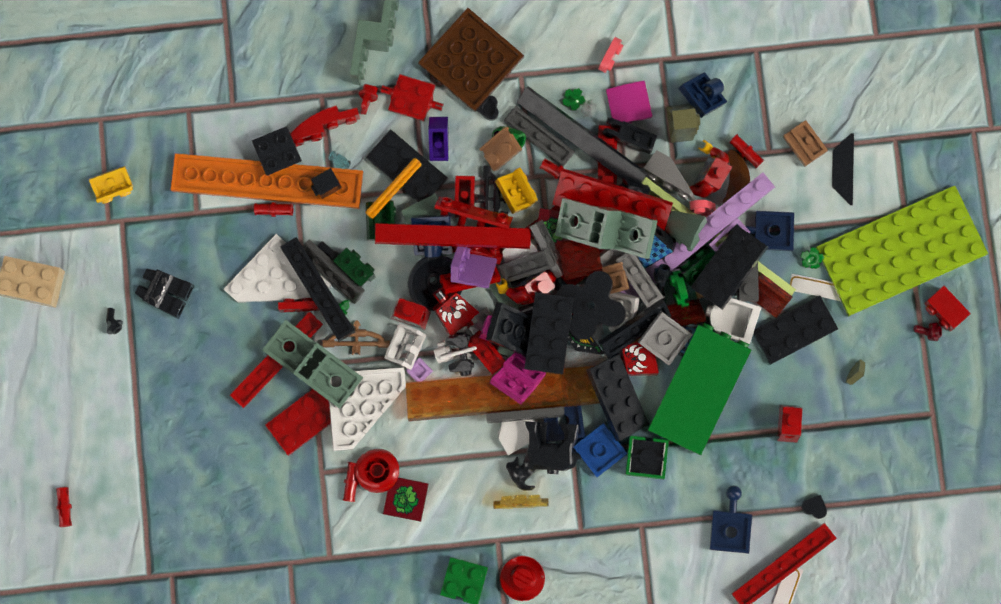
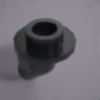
M114 308L107 309L106 323L107 334L109 335L119 333L123 324L122 320L114 319Z

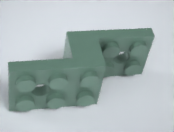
M384 0L381 23L358 20L350 77L354 85H361V80H365L366 69H364V62L368 61V50L388 52L389 46H393L394 36L392 35V28L395 29L396 27L395 10L398 11L399 0Z
M562 198L555 236L599 249H614L649 259L657 220L611 207H597L572 199ZM577 216L578 224L575 226L574 218ZM635 230H637L638 232V238L636 240L633 238V232Z
M286 319L262 349V351L339 409L363 379L361 375ZM292 341L295 344V349L292 352L285 351L283 347L285 342ZM333 376L341 378L342 383L339 387L331 385L330 380Z

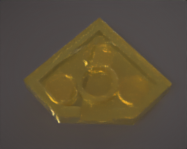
M515 495V499H513V496H503L500 501H493V508H536L549 506L548 498H540V495H528L529 498H526V495Z

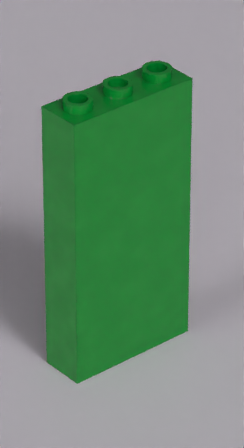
M703 323L702 326L698 324L648 428L649 431L699 455H702L751 353V349L748 348L750 344L742 340L735 342L731 340V335L723 331L718 334L713 331L714 327Z

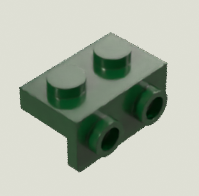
M390 200L374 218L371 219L366 215L367 240L375 241L376 223L395 224L396 207L393 200ZM366 202V210H367L374 202Z
M705 246L701 247L694 255L676 268L681 271L678 275L686 279L688 284L692 286L714 256V251Z
M346 247L336 257L334 262L362 287L368 280L371 282L376 277L373 273L375 269L369 263L364 264L360 260L361 256L354 249L350 251Z

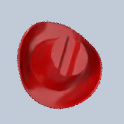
M379 448L371 449L362 454L357 460L355 476L358 483L365 490L373 493L386 492L398 480L399 464L391 452Z
M517 556L504 565L500 575L502 589L510 598L517 601H528L535 598L542 591L545 584V573L542 566L535 559L528 556Z

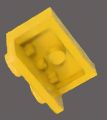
M125 165L89 178L97 203H108L113 200V197L118 195L120 197L127 196L133 190V184Z
M521 167L495 180L512 214L531 207L538 200Z

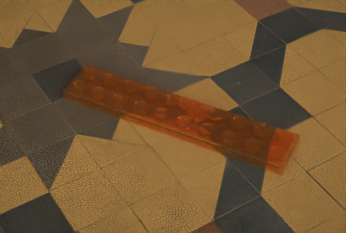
M593 366L564 368L563 374L546 372L545 377L522 404H519L490 383L494 375L406 383L408 421L600 404L586 372L587 369Z

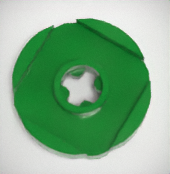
M675 269L671 271L668 281L675 290V293L672 294L675 305H680L682 308L689 306V302H685V299H688V293L683 277L679 278L678 273H681L680 269Z

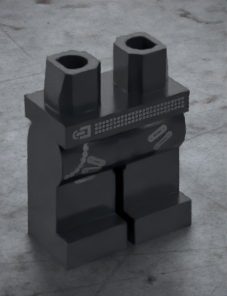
M146 269L143 278L151 283L148 288L139 285L135 294L145 303L179 319L186 305L180 299L188 301L194 285L158 269L156 271Z

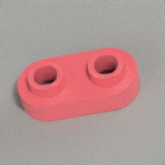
M614 37L598 70L604 73L607 70H612L615 64L613 59L616 54L619 55L624 46L621 44V39Z
M708 200L689 202L690 210L694 214L708 217L716 210V204Z

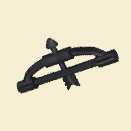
M483 166L484 195L475 194L477 197L475 203L484 202V209L488 210V202L493 201V212L498 213L501 205L500 201L506 202L504 198H501V192L495 183L497 178L491 172V166ZM489 178H492L494 184L493 197H489ZM485 223L484 227H490L491 224Z

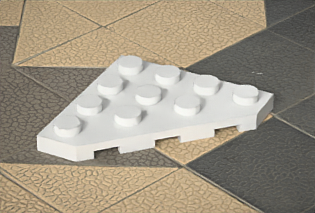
M277 234L224 288L238 303L283 301V299L299 301L303 298H311L280 248L286 242ZM321 276L326 285L328 286V288L330 289L332 285L323 276Z
M404 368L355 371L363 379L342 407L339 409L329 401L333 451L354 449L406 387ZM333 376L330 383L333 387H339L342 380L339 376Z

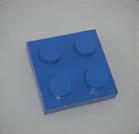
M604 423L574 446L575 451L581 455L582 460L596 478L627 455V452L615 440L613 434Z

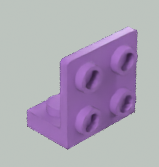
M457 247L451 264V282L489 288L497 259L470 254V248Z

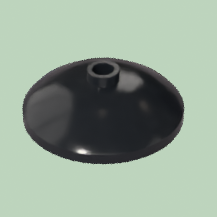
M444 255L424 257L414 265L410 271L407 285L409 295L416 304L425 306L429 311H434L433 307L439 302L433 294L439 288H442L440 275L451 273L453 259ZM431 277H435L433 282H430Z

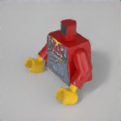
M703 140L706 144L705 147H698V149L710 155L695 182L689 188L693 195L705 198L721 188L732 166L728 164L729 156L727 153L713 147L708 141Z
M548 269L530 275L513 288L508 287L506 279H501L502 284L496 283L499 294H505L515 303L524 305L534 302L535 292L548 293L554 289L555 285L553 283L556 277Z

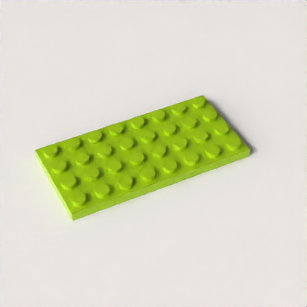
M952 186L816 247L819 253H823L824 259L822 262L848 317L988 255L956 186Z

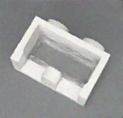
M399 323L384 358L391 363L412 370L426 335L418 329Z

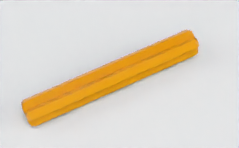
M414 158L366 210L365 213L368 217L374 218L419 169L422 164L418 159Z

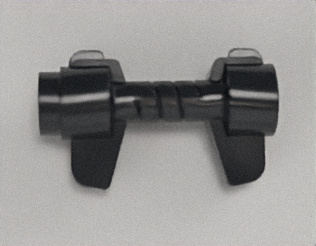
M660 264L658 268L654 269L653 276L654 281L657 282V288L664 297L662 299L664 301L665 293L663 291L665 282L670 277V266Z
M458 332L454 336L447 337L445 344L456 346L459 350L466 349L471 336L467 332ZM467 353L460 354V360L449 364V371L460 372L461 376L471 375V370L474 368V362L467 358Z

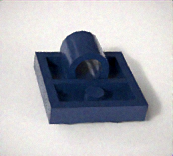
M705 72L678 88L690 105L695 108L700 118L727 103V100L721 94L724 91L723 82L718 78L710 79Z
M450 215L412 216L411 225L451 226ZM413 245L414 256L438 257L442 254L453 253V246Z

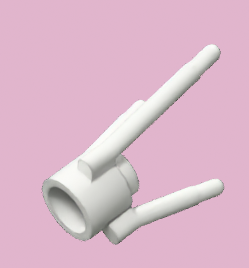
M463 327L458 332H464L467 330V327ZM444 340L437 343L438 348L434 349V354L440 364L460 359V354L467 353V357L473 356V353L470 351L476 350L477 347L474 346L452 352L450 346H445Z

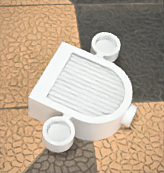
M738 290L735 293L737 299L731 298L723 310L714 304L712 306L708 305L705 316L709 317L710 325L714 327L713 330L718 334L723 331L731 335V340H742L750 344L762 307L739 301Z

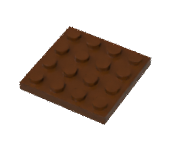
M467 8L423 56L418 64L472 111L476 112L487 97L496 90L522 61L524 55L473 11Z

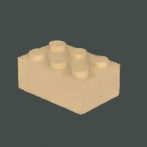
M4 256L0 270V296L56 308L65 271L55 266Z

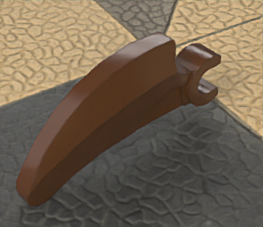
M734 150L728 151L729 163L732 168L730 170L726 197L723 199L722 205L750 183V173L747 164Z

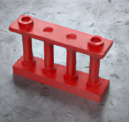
M439 196L434 207L441 210L440 215H448V212L459 215L457 226H465L466 219L471 218L478 220L476 227H484L485 223L496 227L509 229L513 217L505 213L482 209L454 201L449 197ZM453 246V252H456L457 247ZM467 247L470 248V254L496 258V264L500 265L503 259L502 252L504 249Z

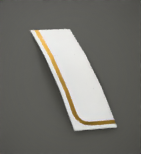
M791 275L790 285L796 289L795 292L821 296L841 302L832 282L802 275Z
M796 569L781 581L773 604H792L803 573L802 569Z

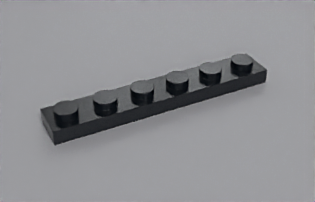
M295 237L281 245L282 252L338 342L354 334L353 326L298 238Z

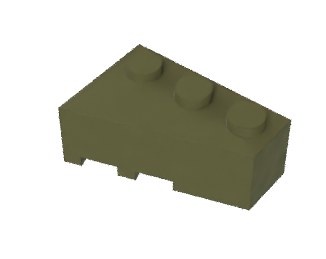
M689 104L666 106L670 142L693 141L700 125V115L696 114L695 108Z

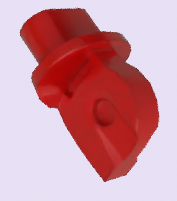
M364 84L363 89L359 91L358 95L363 99L361 114L366 115L370 102L378 99V88L376 86Z

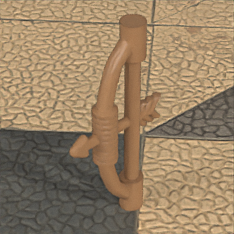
M356 320L353 323L355 333L349 336L355 337V341L338 342L334 340L336 339L335 335H332L328 340H323V347L353 346L352 355L355 353L361 355L360 346L388 348L390 340H385L381 335L366 329L358 330L361 324ZM370 336L377 338L378 342L358 341V337Z

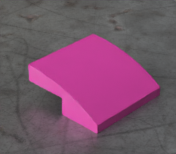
M645 81L629 83L606 90L611 118L621 122L625 121L629 124H632L634 121L652 118Z
M514 353L504 362L503 368L491 378L490 383L519 404H522L539 385L546 372L524 369L526 358L518 353Z

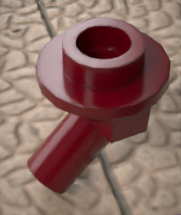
M937 322L929 323L928 328L915 325L913 329L916 333L926 335L929 341H938L942 336V328Z

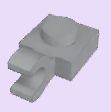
M487 307L472 319L474 325L465 331L470 336L482 330L488 315L493 316Z

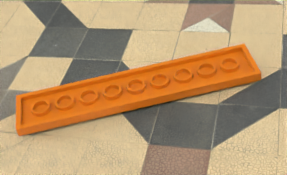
M175 153L171 191L360 209L364 172L363 170L331 168L342 188L322 199L320 195L316 196L311 188L313 182L311 179L330 169V167L294 164L266 176L260 161Z

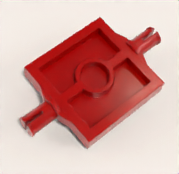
M399 74L397 83L393 88L382 85L380 93L391 95L389 111L425 122L427 113L431 108L442 111L444 106L442 103L433 101L436 85Z

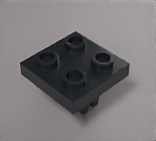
M288 126L252 140L266 176L302 161Z

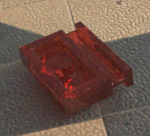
M761 274L758 278L759 300L756 303L777 318L793 297L764 274Z
M699 299L686 301L689 302V306L682 308L677 304L667 306L671 313L670 318L681 326L706 321Z

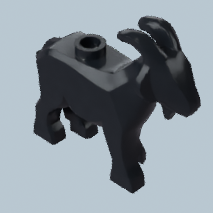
M525 421L526 428L529 431V445L523 464H519L518 457L513 462L506 464L511 479L519 489L523 491L535 489L533 485H526L525 481L537 470H547V474H559V471H567L576 466L577 461L581 460V455L573 452L574 444L578 438L579 425L561 424L564 440L561 444H549L546 439L548 423Z

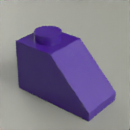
M429 117L430 161H448V117Z

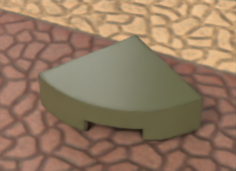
M860 359L850 370L846 379L848 384L853 385L864 376L865 362Z

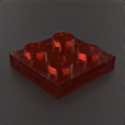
M572 240L557 243L565 280L587 276L595 271H603L598 248Z

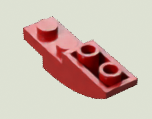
M336 105L309 117L291 132L296 147L303 145L306 141L316 142L322 140V137L326 136L324 130L326 128L332 130L344 123L346 125L356 123L360 119L358 109L353 108L339 112Z

